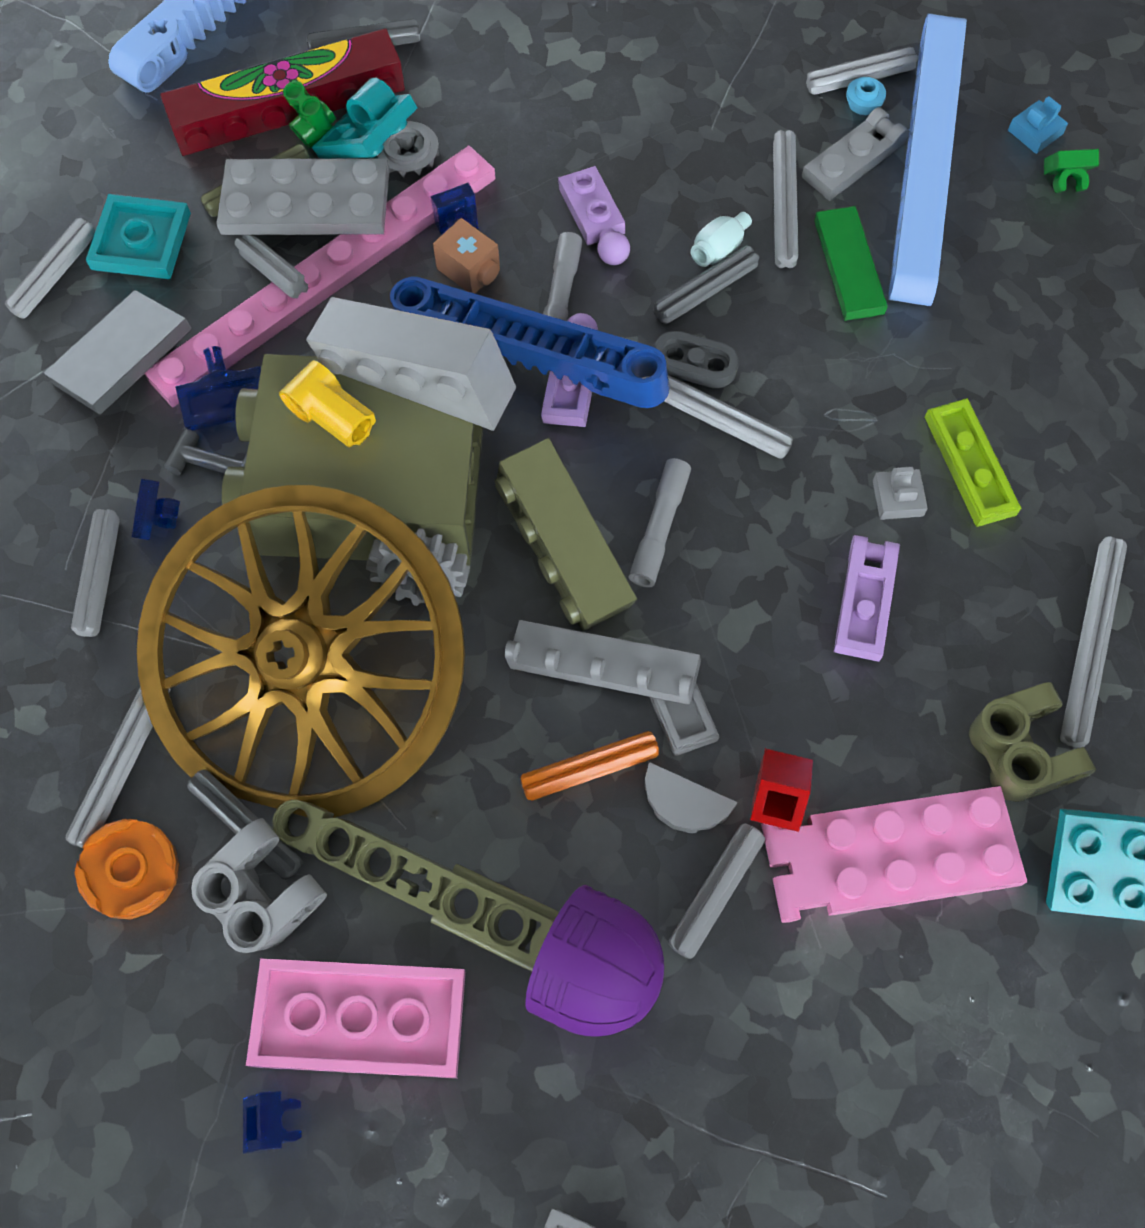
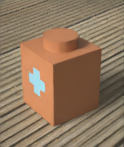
M462 218L433 243L437 270L467 292L475 294L484 285L491 284L500 271L498 244Z

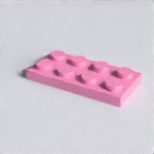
M260 958L246 1066L457 1079L466 972L464 969Z

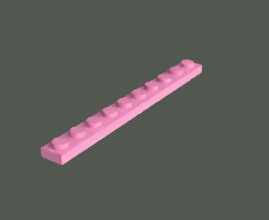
M468 145L387 202L384 234H340L294 266L296 270L304 275V281L308 284L306 293L301 292L298 298H291L271 282L156 362L145 373L147 380L172 408L493 182L496 179L495 168Z

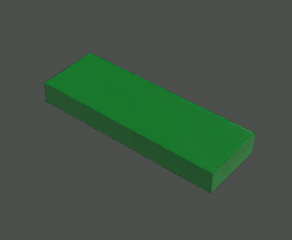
M856 206L816 212L814 223L844 321L885 315L888 305Z

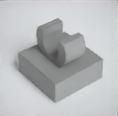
M913 467L893 468L889 472H876L873 485L880 520L924 517L928 507L920 469L914 470Z

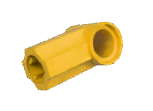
M315 360L311 361L279 392L281 400L294 415L307 423L311 420L315 421L349 448L353 445L359 446L370 435L372 426L376 422L374 413L344 391L336 377L324 365Z

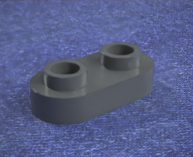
M680 331L667 332L660 336L655 343V348L660 350L665 356L667 372L671 377L710 388L725 387L735 379L738 368V356L730 346L724 343ZM671 356H677V357H679L681 360L676 361V360L669 359V357H671ZM716 367L719 368L721 371L716 372L711 371L709 369Z

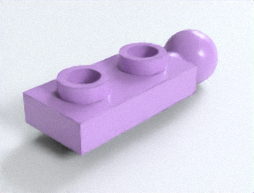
M596 166L558 177L559 190L587 246L599 242L597 250L603 262L609 265L623 263L630 253V243L626 236L623 235L625 234V221Z
M585 313L575 314L567 320L571 323L598 330L596 321ZM550 371L541 412L543 424L586 427L592 391L584 387L580 382L577 385L573 384L568 376L564 375L562 380H559Z

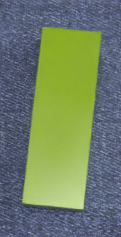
M968 398L928 409L924 418L975 526L979 527L1017 516L1022 508Z

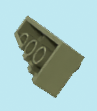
M547 438L500 461L497 478L495 479V487L517 522L524 540L530 544L537 555L538 564L545 579L549 584L553 583L561 595L560 605L568 621L572 625L577 623L582 632L630 608L637 598L550 439Z

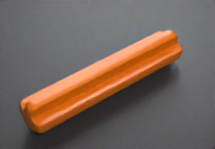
M650 731L628 737L524 773L520 777L522 789L526 798L533 801L654 759L659 755L658 743Z

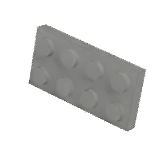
M387 158L226 159L217 217L219 232L221 235L384 234L389 181Z

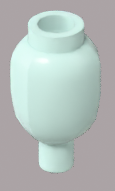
M740 212L734 218L720 216L708 223L696 235L694 245L691 248L693 260L701 267L714 266L733 254L743 241L744 230L752 223L749 214Z

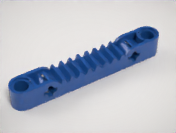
M420 277L404 278L397 282L391 290L390 301L394 310L491 329L502 356L506 357L512 365L516 366L517 362L520 361L528 370L536 366L544 375L548 371H552L559 380H562L565 375L575 385L580 382L584 387L596 394L641 408L656 407L668 397L670 387L665 356L660 350L652 346Z

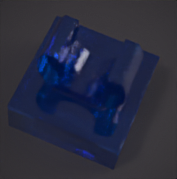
M469 182L431 196L434 221L441 235L460 218L477 230L479 229L475 193Z
M141 479L131 536L133 538L150 540L153 524L165 529H175L180 501L171 498L157 499L158 481Z
M281 1091L260 1092L243 1098V1154L281 1149L282 1143H289L300 1139L302 1131L285 1130L281 1124V1117L285 1111L300 1109L301 1101L297 1099L281 1101Z

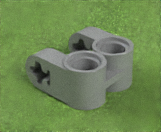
M263 818L257 819L241 829L198 870L191 886L192 898L196 905L202 911L214 914L223 925V934L228 945L235 951L242 953L256 952L278 946L327 897V893L310 874L298 879L276 899L269 898L263 891L254 868L275 848L280 839ZM225 875L231 882V893L228 898L224 897L221 891V883ZM255 913L260 916L263 922L262 934L259 937L252 929L251 922Z

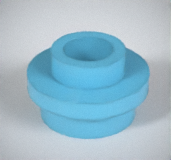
M860 77L853 80L846 92L850 109L859 115H869L875 108L883 105L886 97L884 85L871 77Z

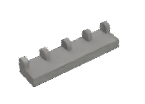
M519 620L514 640H509L505 648V659L510 669L688 705L691 704L701 663L700 654Z

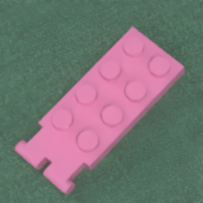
M1001 786L814 814L808 818L809 825L801 826L799 832L764 823L761 824L770 867L788 866L790 874L773 878L782 923L800 920L799 910L827 906L828 915L832 916L1018 887L1027 883Z

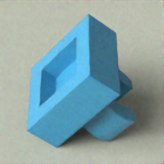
M1048 96L1044 103L1038 100L1013 118L1008 131L1037 154L1064 134L1068 122L1058 115L1061 105Z

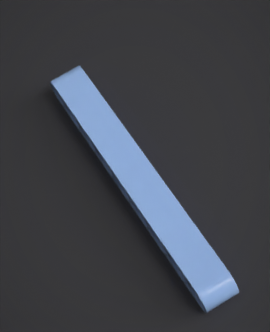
M929 13L925 18L919 48L888 300L931 306L935 297L939 277L967 20L965 18Z

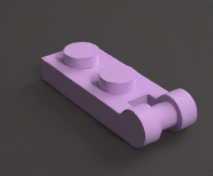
M853 536L833 652L880 662L884 653L900 544L885 541L884 545L868 542V537ZM865 560L880 563V568L866 566L864 562Z

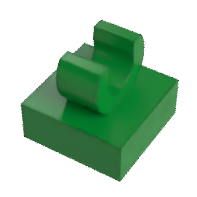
M1099 149L1058 151L1044 158V175L1057 174L1053 181L1055 193L1066 191L1068 176L1075 179L1076 192L1086 190L1089 186V175L1086 171L1099 166Z

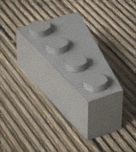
M331 297L306 339L317 356V361L333 374L347 376L492 431L495 430L516 389V385L491 329Z

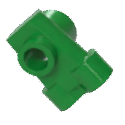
M291 81L284 87L283 94L290 106L294 107L298 116L289 123V126L296 136L309 149H312L333 127L332 123L337 118L323 101L315 96H310L301 82Z

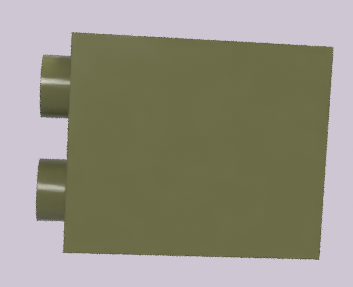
M264 354L258 389L242 388L237 397V434L240 441L249 442L245 467L229 466L225 471L222 483V505L242 495L266 488L286 485H314L338 489L360 496L386 509L403 521L414 533L418 529H423L425 536L429 538L437 534L443 535L441 543H445V545L456 543L458 545L456 554H466L468 557L466 565H471L483 427L347 376L333 374L339 381L342 389L370 409L376 419L370 435L359 446L353 445L349 448L315 421L311 420L307 423L299 419L286 407L279 396V392L311 361H317V356ZM293 512L272 514L249 521L259 555L300 557ZM305 512L314 542L316 557L330 559L356 525L331 515ZM367 531L349 559L368 560L373 541L378 538Z

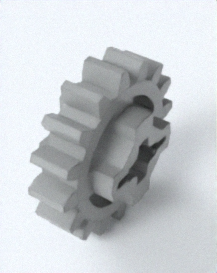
M418 529L415 534L422 539L438 560L450 582L454 596L461 597L464 587H466L470 566L466 565L467 555L456 554L458 548L456 543L447 545L441 543L443 535L437 534L429 538L425 536L423 529ZM379 539L373 541L366 570L371 571L370 581L382 582V586L402 561ZM408 572L394 592L396 593L395 599L400 601L408 597L411 598L413 605L418 606L419 603H425L412 574Z

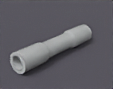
M564 232L559 235L553 263L554 273L547 305L543 311L544 315L565 321L568 319V303L583 243L582 238L576 233Z
M672 458L666 461L656 491V501L644 538L639 543L628 577L631 582L639 586L653 587L655 585L664 557L665 543L677 506L681 503L691 472V466L683 460Z

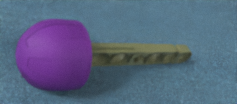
M289 800L281 804L274 813L272 821L273 830L282 842L304 853L315 854L319 860L433 915L431 923L531 971L525 1000L527 1011L560 1028L583 1036L615 1034L640 1022L651 1010L659 996L664 978V956L658 936L649 922L640 913L621 903L618 899L610 898L605 893L595 891L587 885H582L573 892L559 912L459 864H456L452 870L347 819L333 818L334 813L313 803ZM302 809L308 816V826L303 834L295 837L288 829V820L295 810ZM338 828H343L349 836L348 849L341 856L333 855L328 846L330 835ZM384 848L391 856V866L386 874L378 877L372 873L369 861L375 850ZM404 870L412 874L423 875L428 870L426 879L433 883L430 891H421L417 894L419 885L400 877ZM463 889L472 890L478 898L477 911L467 919L457 914L454 905L456 896ZM507 910H515L523 920L522 932L514 940L505 939L498 927L500 917ZM538 921L541 923V926L536 930ZM531 941L529 951L525 947Z

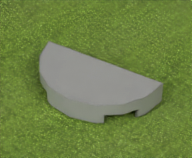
M651 762L648 764L644 781L647 800L653 808L656 817L674 830L692 834L701 830L711 829L718 824L724 823L737 806L738 802Z

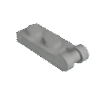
M877 107L868 115L863 123L806 164L803 168L802 178L826 199L831 201L899 149L907 140L910 131L900 123L896 125L889 120V114L881 107ZM879 133L884 138L879 141L874 136Z

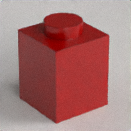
M765 748L754 789L750 820L799 832L811 792L813 760Z

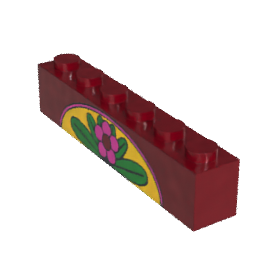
M384 28L160 93L181 154L185 156L289 125L298 116L294 107L290 106L283 94L284 87L291 81L301 82L310 96H315L323 101L332 112L346 108L347 101L371 78H378L384 81L394 93L404 91L405 86L401 61L387 29Z

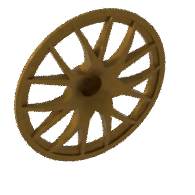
M286 485L266 488L231 500L200 519L178 540L163 560L145 598L138 627L137 666L143 701L153 727L176 763L191 778L198 771L207 770L236 798L278 809L286 801L300 800L313 803L334 813L333 818L356 812L376 803L401 787L423 766L440 743L457 707L463 682L465 648L462 621L450 582L438 560L421 538L403 521L386 509L360 496L333 488L314 485ZM293 512L299 543L300 573L298 590L285 602L275 596L261 561L249 521L272 514ZM305 512L331 515L356 525L320 572ZM237 527L250 588L214 569L195 562L215 541ZM368 531L392 550L402 562L366 602L347 615H331L329 594L351 554ZM188 570L211 581L231 594L249 612V633L240 638L223 635L169 612L176 591ZM410 572L423 595L431 621H370L396 591L407 573ZM166 623L222 651V653L165 679L163 642ZM433 630L435 649L433 680L394 677L362 670L349 655L351 650L364 637L387 632ZM281 641H283L284 647L293 648L295 651V657L287 660L288 668H286L284 661H276L274 658V652L281 650ZM235 665L250 674L248 693L236 705L204 725L188 733L186 732L175 712L168 689L198 676ZM371 688L430 690L422 715L408 739L394 717ZM344 692L362 705L382 725L400 748L384 765L367 777L363 776L348 752L327 711L330 693ZM283 703L296 716L298 734L296 764L289 794L268 791L245 783L266 724L274 708ZM249 715L234 777L212 762L197 747L193 740L222 729ZM318 735L353 784L329 792L301 794L309 772ZM297 809L293 812V814L308 817L302 809Z

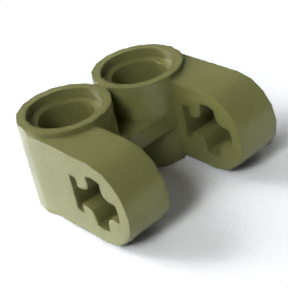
M1051 682L1039 684L994 699L984 707L970 725L969 737L971 743L979 753L986 757L991 767L992 787L1001 786L1004 799L1013 802L1025 801L1077 782L1096 771L1085 747L1050 758L1043 748L1034 744L1029 734L1030 723L1055 712L1063 705ZM990 721H997L1003 724L1007 729L1008 736L996 733L991 727ZM1012 764L1024 767L1029 774V781L1017 777L1013 772Z

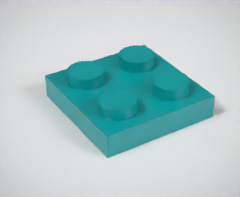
M108 194L86 257L90 269L171 279L191 215L187 203Z

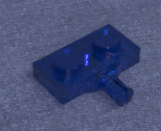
M212 347L216 362H214L210 348L204 349L203 354L209 374L203 376L198 381L175 386L185 428L195 431L236 421L238 394L242 388L258 389L261 366L241 371L226 370L221 347Z

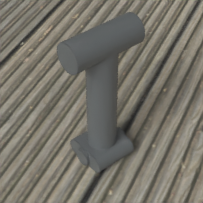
M184 429L164 466L166 470L176 475L181 474L186 463L225 474L229 466L245 467L247 454L242 461L195 447L200 438L199 435L189 429Z

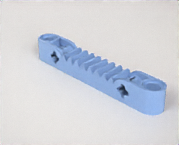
M164 0L112 47L108 60L110 70L140 91L145 93L152 92L184 64L188 53L186 48L192 50L196 48L193 39L204 41L206 39L204 29L215 31L214 20L225 22L224 11L235 13L234 2L245 4L246 0Z

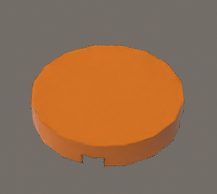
M122 819L105 824L89 836L82 847L84 850L80 854L75 868L78 892L91 908L110 918L131 920L150 914L167 900L177 882L179 861L175 846L160 828L136 819Z

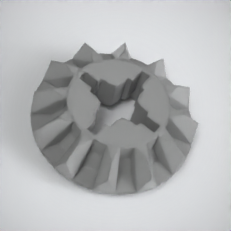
M407 121V126L403 130L391 135L383 143L384 149L377 155V158H387L389 173L398 171L404 178L407 172L414 171L420 176L422 168H433L434 158L439 156L438 138L432 129L419 122ZM412 147L415 148V153L406 152L404 155L401 154L402 148L406 150Z

